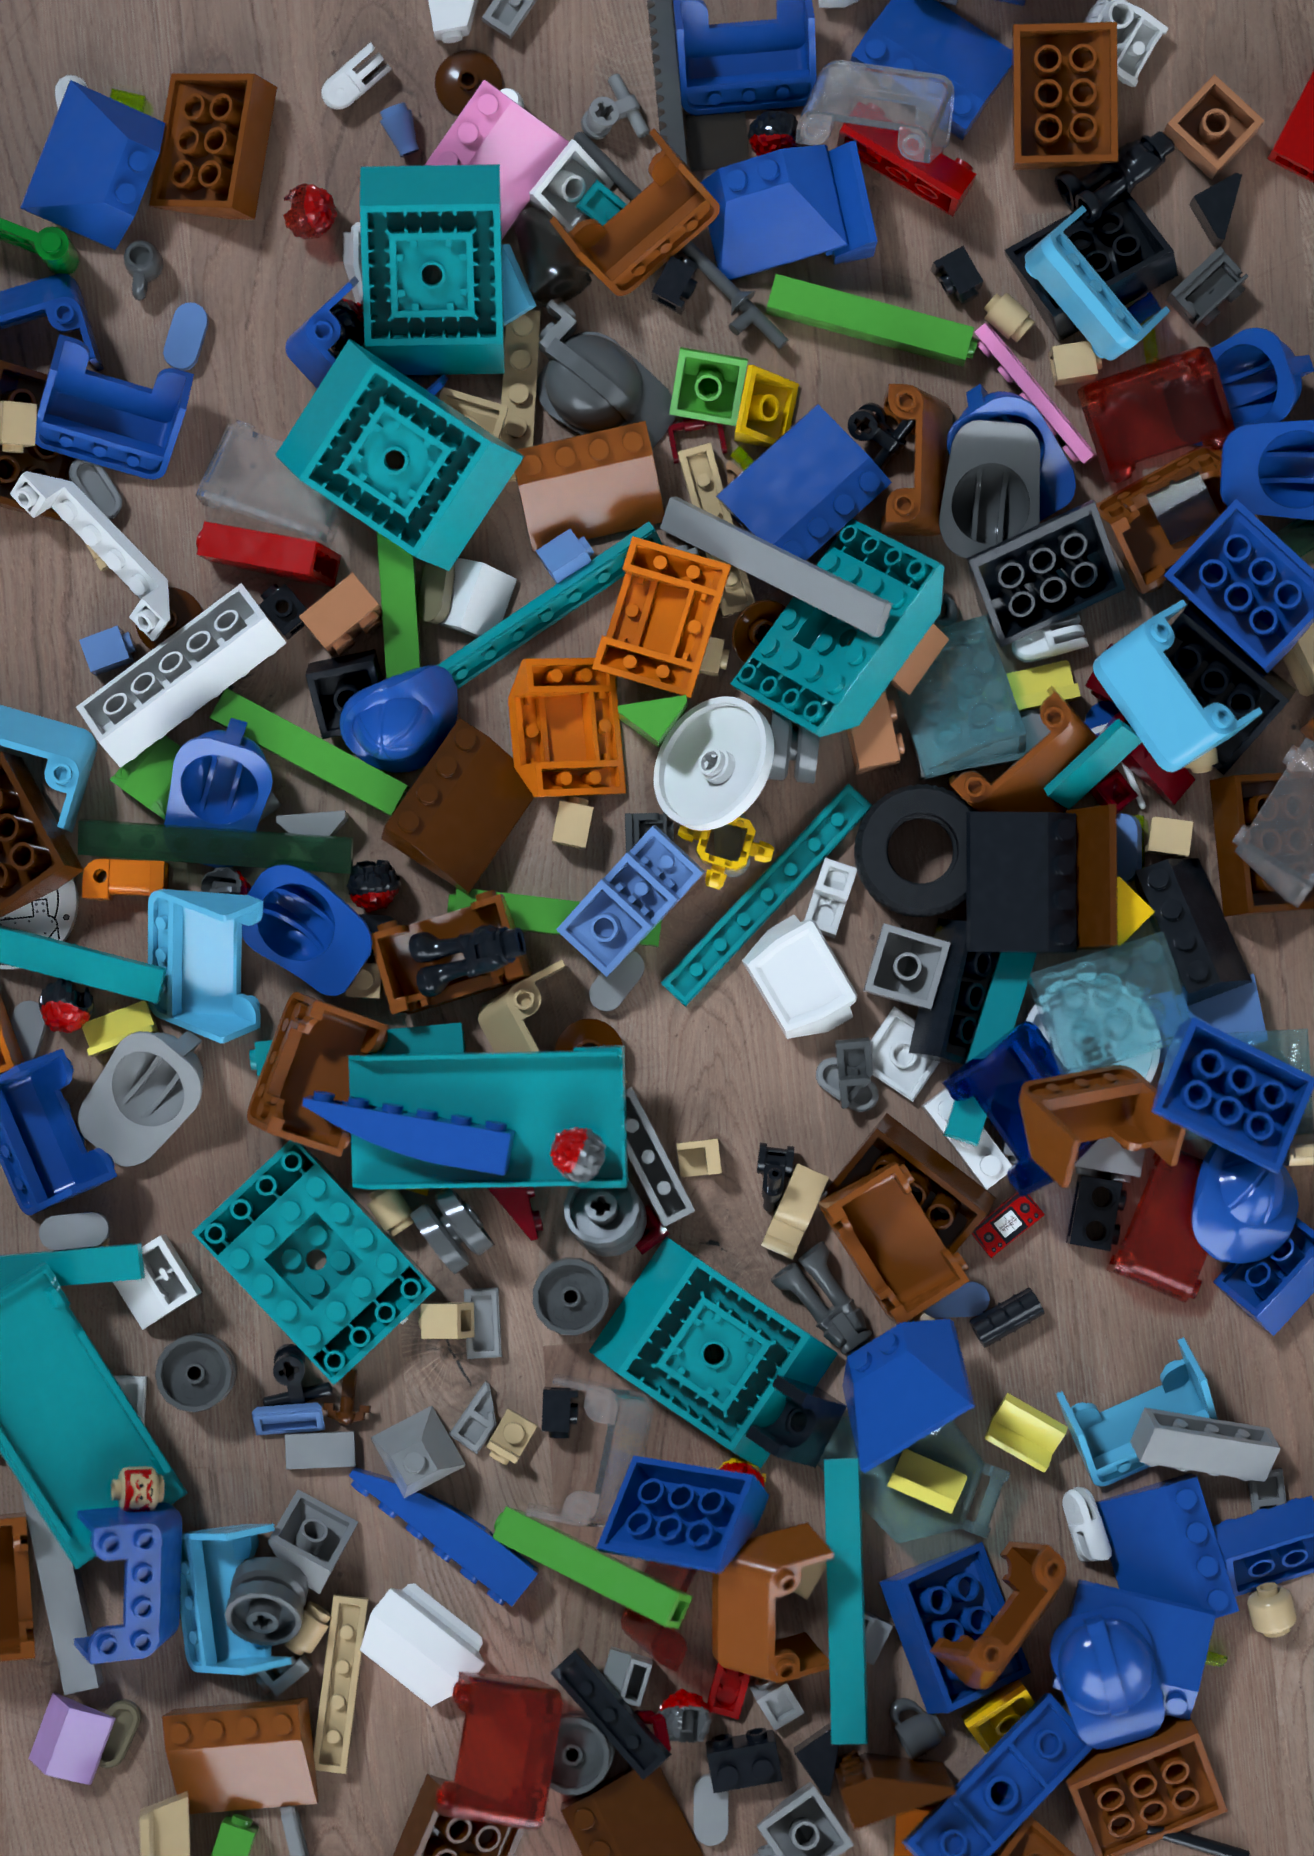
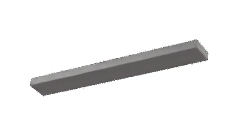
M679 497L669 498L660 527L661 530L874 637L882 636L892 603Z

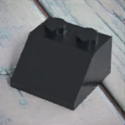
M375 649L308 664L305 675L322 739L341 736L340 715L344 704L351 696L362 689L383 681Z

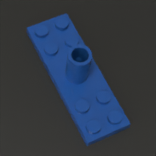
M1044 1693L954 1787L956 1794L942 1799L902 1843L913 1856H991L1093 1747L1088 1746L1080 1738L1073 1719L1051 1693Z

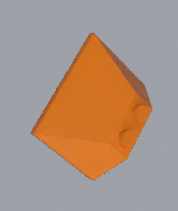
M632 536L622 568L626 573L607 635H602L592 669L692 698L732 566Z
M532 658L521 661L508 697L513 762L515 770L534 797L626 794L620 720L617 707L616 676L592 669L595 658Z

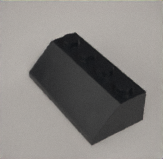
M1199 858L1166 859L1135 871L1134 885L1139 896L1155 911L1149 917V920L1186 1006L1252 982Z
M938 918L934 938L950 942L951 944L932 1009L922 1007L918 1009L909 1053L930 1060L965 1067L1000 953L967 952V921Z

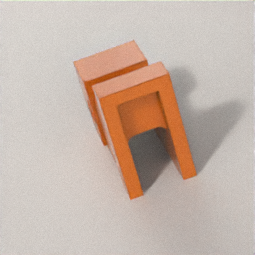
M95 859L84 868L82 898L87 900L113 901V895L150 896L156 890L168 889L169 863L147 860ZM105 871L107 878L104 882L100 883L98 877L100 873Z

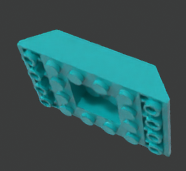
M500 164L361 166L360 228L365 349L403 375L505 374ZM428 265H436L442 271V279L436 284H429L422 277V271Z
M351 339L347 341L275 455L300 481L414 557L447 571H450L524 458V455ZM397 450L403 454L405 464L402 468L393 469L387 464L386 455L389 451Z
M851 519L845 525L816 566L892 603L882 636L874 637L793 597L730 683L737 690L819 737L860 725L941 613L944 566L854 519ZM856 636L850 646H847L848 641Z
M290 1140L191 1232L333 1385L436 1290L410 1256L383 1230L381 1225L322 1162L302 1144ZM315 1249L324 1252L327 1259L325 1266L319 1270L311 1268L307 1262L308 1254Z
M667 1236L589 1350L590 1353L617 1374L733 1453L759 1468L763 1466L770 1453L748 1439L746 1434L752 1425L767 1427L773 1424L782 1414L786 1404V1396L773 1388L772 1384L776 1376L781 1375L816 1387L838 1354V1352ZM710 1344H717L724 1350V1357L717 1364L708 1363L703 1356L705 1348Z

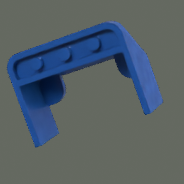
M56 274L0 291V330L47 316L53 328L60 332H71L80 329L83 341L90 351L89 361L97 371L104 369L80 287L73 277L67 274Z
M355 276L287 339L285 346L287 356L317 389L337 359L336 355L329 348L338 341L341 335L340 322L330 309L359 282ZM443 374L426 390L433 395L437 394L445 386L448 378Z

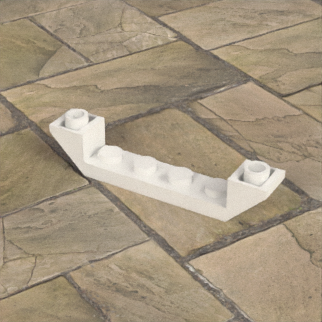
M28 471L24 472L10 495L33 518L52 507L107 566L123 580L131 591L141 599L129 618L152 641L156 640L170 621L168 579L74 482Z

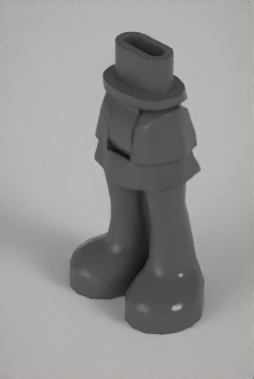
M820 1242L806 1251L799 1258V1262L817 1282L833 1306L829 1309L825 1306L796 1262L780 1270L771 1278V1282L779 1290L792 1291L809 1310L817 1322L816 1327L824 1332L823 1337L841 1348L842 1354L847 1353L850 1355L871 1342L872 1340L869 1336L872 1333L869 1329L865 1330L867 1327L861 1309L856 1308L854 1299H850L831 1274L827 1266L830 1252L826 1244Z

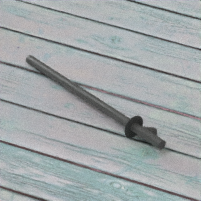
M577 132L574 135V140L631 200L642 192L585 133ZM692 241L681 249L731 300V316L737 314L740 310L743 312L729 324V329L733 334L739 335L753 323L778 349H781L788 342L789 339L750 301L756 291H740Z

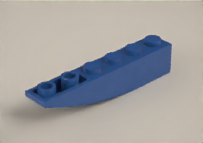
M314 1091V1096L309 1095L303 1098L302 1105L335 1126L396 1153L434 1164L503 1176L509 1170L515 1130L506 1129L507 1123L486 1120V1125L472 1123V1117L452 1114L451 1119L437 1117V1111L418 1108L417 1113L403 1111V1105L395 1103H383L382 1107L370 1106L368 1099L360 1097H348V1102L335 1100L334 1093L325 1091Z
M355 1467L348 1475L353 1479L351 1485L358 1492L366 1497L371 1493L381 1501L378 1507L393 1519L398 1515L408 1524L405 1528L419 1540L425 1537L435 1545L432 1550L446 1562H449L452 1558L462 1566L460 1573L469 1581L476 1584L479 1580L489 1588L487 1594L498 1604L503 1606L506 1602L512 1607L539 1572L537 1567L514 1549L496 1541L492 1537L494 1533L455 1506L423 1490H419L404 1498L393 1478Z

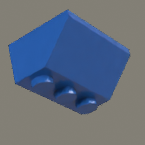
M855 140L828 151L849 246L825 252L826 256L832 255L834 265L874 257L877 245L876 231Z
M1297 1217L1290 1236L1278 1250L1259 1261L1243 1264L1230 1263L1213 1283L1255 1322L1274 1336L1314 1293V1230Z
M1312 1496L1301 1499L1295 1498L1285 1504L1269 1509H1259L1253 1514L1237 1519H1227L1213 1526L1235 1597L1256 1591L1257 1586L1263 1583L1273 1582L1278 1584L1314 1573V1500Z

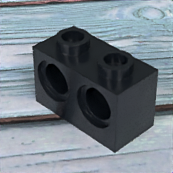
M1083 1175L1077 1176L1066 1243L1111 1251L1112 1244H1118L1121 1225L1116 1224L1118 1210H1124L1127 1191L1122 1190L1123 1183ZM1100 1186L1105 1187L1109 1192V1200L1103 1206L1095 1205L1092 1200L1093 1191ZM1092 1221H1099L1103 1226V1234L1097 1240H1090L1086 1235V1227Z

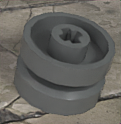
M772 710L770 727L774 738V758L768 780L783 781L788 774L789 760H795L794 778L796 782L814 784L820 737L798 725V728L792 727L793 721Z
M628 1181L626 1188H582L572 1186L568 1190L564 1202L565 1220L579 1244L590 1253L603 1257L619 1256L631 1250L642 1238L647 1224L646 1208L630 1181Z
M444 1188L435 1195V1203L444 1215L443 1217H440L427 1204L420 1206L410 1216L432 1249L450 1271L456 1274L470 1264L469 1256L461 1245L462 1242L474 1254L479 1256L491 1248L494 1243L484 1229V1224L465 1200L463 1201L453 1188Z
M565 1257L552 1262L539 1274L533 1287V1306L537 1317L548 1329L561 1335H579L591 1330L602 1320L609 1304V1287L604 1274L595 1264L582 1258ZM574 1290L578 1296L577 1301H572V1303L566 1302L565 1292Z
M198 1332L182 1336L165 1347L157 1360L155 1378L158 1390L166 1402L179 1410L199 1412L210 1409L228 1396L235 1385L237 1365L233 1352L224 1341L214 1335ZM194 1366L201 1370V1376L196 1380L192 1377L194 1372H190V1368Z
M256 1557L244 1561L236 1568L232 1578L230 1596L225 1610L227 1626L235 1635L254 1644L279 1645L289 1642L298 1634L302 1625L303 1607L306 1603L309 1589L306 1576L292 1563L275 1557Z
M570 1711L558 1715L540 1732L534 1745L533 1762L538 1776L549 1788L561 1794L578 1795L592 1790L606 1776L614 1761L615 1747L584 1711ZM569 1748H575L579 1752L577 1759L573 1758V1752L568 1750Z

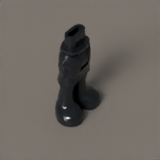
M1158 131L1151 137L1144 135L1140 140L1128 142L1118 149V162L1102 163L1082 178H1077L1074 173L1068 170L1062 171L1055 176V184L1061 197L1071 210L1078 209L1082 205L1087 211L1080 218L1084 222L1091 224L1102 216L1103 210L1123 191L1126 190L1130 194L1138 183L1148 178L1165 163V156L1173 152L1175 146L1161 131ZM1108 180L1111 181L1109 184H1107L1106 186H1104V187L1101 188L1100 190H1098V191H1096L1095 193H1093V192H1094L1095 190H1097L1101 185H1103L1106 181H1108Z
M492 924L479 926L473 932L459 934L458 937L439 939L431 933L419 932L413 934L409 940L411 957L418 963L434 962L458 953H462L465 957L463 960L421 968L417 972L416 984L418 990L425 997L439 995L445 990L449 982L466 975L472 978L498 970L514 962L516 957L526 954L524 936L520 928L509 930L506 926L497 928Z

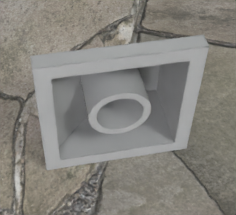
M433 1406L371 1437L374 1446L404 1498L466 1465Z
M297 1490L278 1522L275 1531L271 1534L268 1544L277 1558L286 1560L298 1567L307 1578L308 1588L320 1594L352 1536L358 1521Z

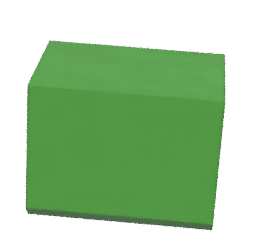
M680 347L669 415L736 426L748 359Z
M682 695L618 705L619 720L659 748L670 730L687 710V697Z

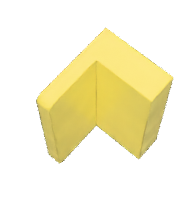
M1067 660L1011 672L1002 676L1010 715L1029 709L1040 708L1043 701L1049 696L1047 690L1051 686L1056 689L1066 702L1075 701L1081 697L1078 683L1074 684L1070 664Z
M145 1000L90 1020L83 1024L82 1027L89 1048L86 1050L89 1056L94 1057L116 1049L117 1045L132 1033L139 1031L159 1032L148 1001Z
M1007 1393L991 1417L985 1440L1045 1473L1049 1467L1052 1455L1066 1435L1068 1427Z
M904 1449L887 1486L953 1514L967 1481V1475L913 1451Z

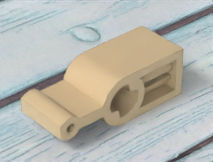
M1314 1132L1295 1133L1283 1165H1314Z
M796 1163L761 1246L793 1260L827 1184L828 1176Z

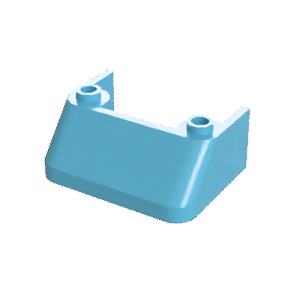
M1082 205L1025 254V268L1031 277L1041 283L1090 342L1094 353L1102 359L1113 361L1140 342L1170 310L1165 306L1142 326L1137 322L1063 232L1087 211Z
M1183 599L1148 619L1104 651L1093 663V671L1098 681L1156 763L1168 772H1176L1233 737L1263 713L1260 707L1237 720L1232 712L1223 704L1212 703L1203 708L1164 654V651L1173 645L1175 639L1173 629L1168 621L1187 605Z
M0 705V746L48 759L44 772L47 784L56 791L66 793L57 827L73 833L97 752L96 738L86 729Z
M1184 1337L1177 1340L1183 1359L1172 1361L1164 1367L1160 1375L1162 1385L1100 1413L1096 1405L1092 1403L1081 1402L1070 1407L1062 1391L1056 1394L1067 1427L1087 1472L1096 1486L1113 1484L1151 1467L1139 1461L1130 1443L1144 1408L1218 1419L1207 1379Z
M240 1524L182 1533L180 1615L186 1659L189 1667L194 1672L248 1675L292 1664L291 1657L271 1656L272 1645L254 1644L235 1635L227 1626L225 1619L226 1605L230 1596L231 1582L236 1568L245 1559L254 1557L259 1546L257 1534L275 1531L274 1524Z

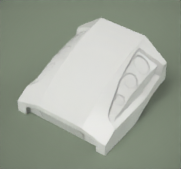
M1098 0L1090 9L1083 23L1117 22L1118 80L1130 87H1135L1138 83L1137 77L1153 48L1169 28L1145 10L1125 0Z

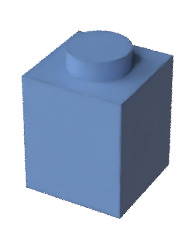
M568 529L536 550L544 567L556 584L591 562L590 556L594 554L585 537L583 536L578 539L571 529Z
M119 626L79 640L90 672L95 676L134 662L131 653L136 651L132 636L130 632L124 633Z

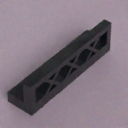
M580 1648L574 1650L551 1672L554 1678L643 1780L672 1755Z

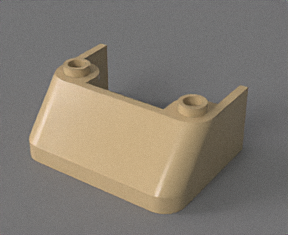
M563 960L522 980L482 1005L478 1013V1021L494 1052L539 1051L523 1020L535 1014L541 1006V993L536 984L565 969L566 966Z

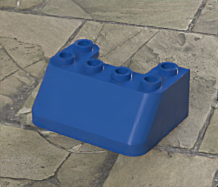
M673 0L681 105L687 113L707 115L800 107L811 103L817 95L816 39L812 0H776L777 19L709 25L708 8L703 0Z
M59 334L37 412L35 444L45 450L145 479L154 480L164 476L185 416L194 374L175 368H167L158 373L153 389L87 370L90 357L87 345L78 339Z
M63 1048L18 1064L0 1075V1163L20 1209L27 1215H33L117 1177L114 1161L110 1154L101 1148L87 1152L84 1146L83 1135L77 1129L72 1118L70 1105L60 1090L71 1083L74 1072L73 1065L66 1057Z
M165 1502L158 1503L153 1511L125 1512L120 1507L78 1510L77 1518L91 1532L93 1552L105 1561L125 1559L124 1612L122 1625L104 1626L97 1629L90 1637L74 1638V1646L89 1664L146 1658L171 1638L179 1627L182 1516L173 1505Z

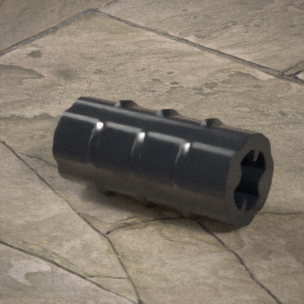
M1028 1287L1017 1294H1013L1012 1297L1002 1303L998 1302V1305L988 1311H983L981 1315L970 1320L969 1323L982 1346L986 1348L996 1341H1001L1003 1337L1010 1333L1016 1332L1017 1329L1024 1325L1031 1324V1321L1044 1315L1045 1312L1034 1292Z

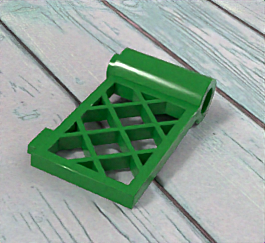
M0 218V240L39 255L52 273L70 275L79 266V253L65 232L60 228L46 227L38 233Z

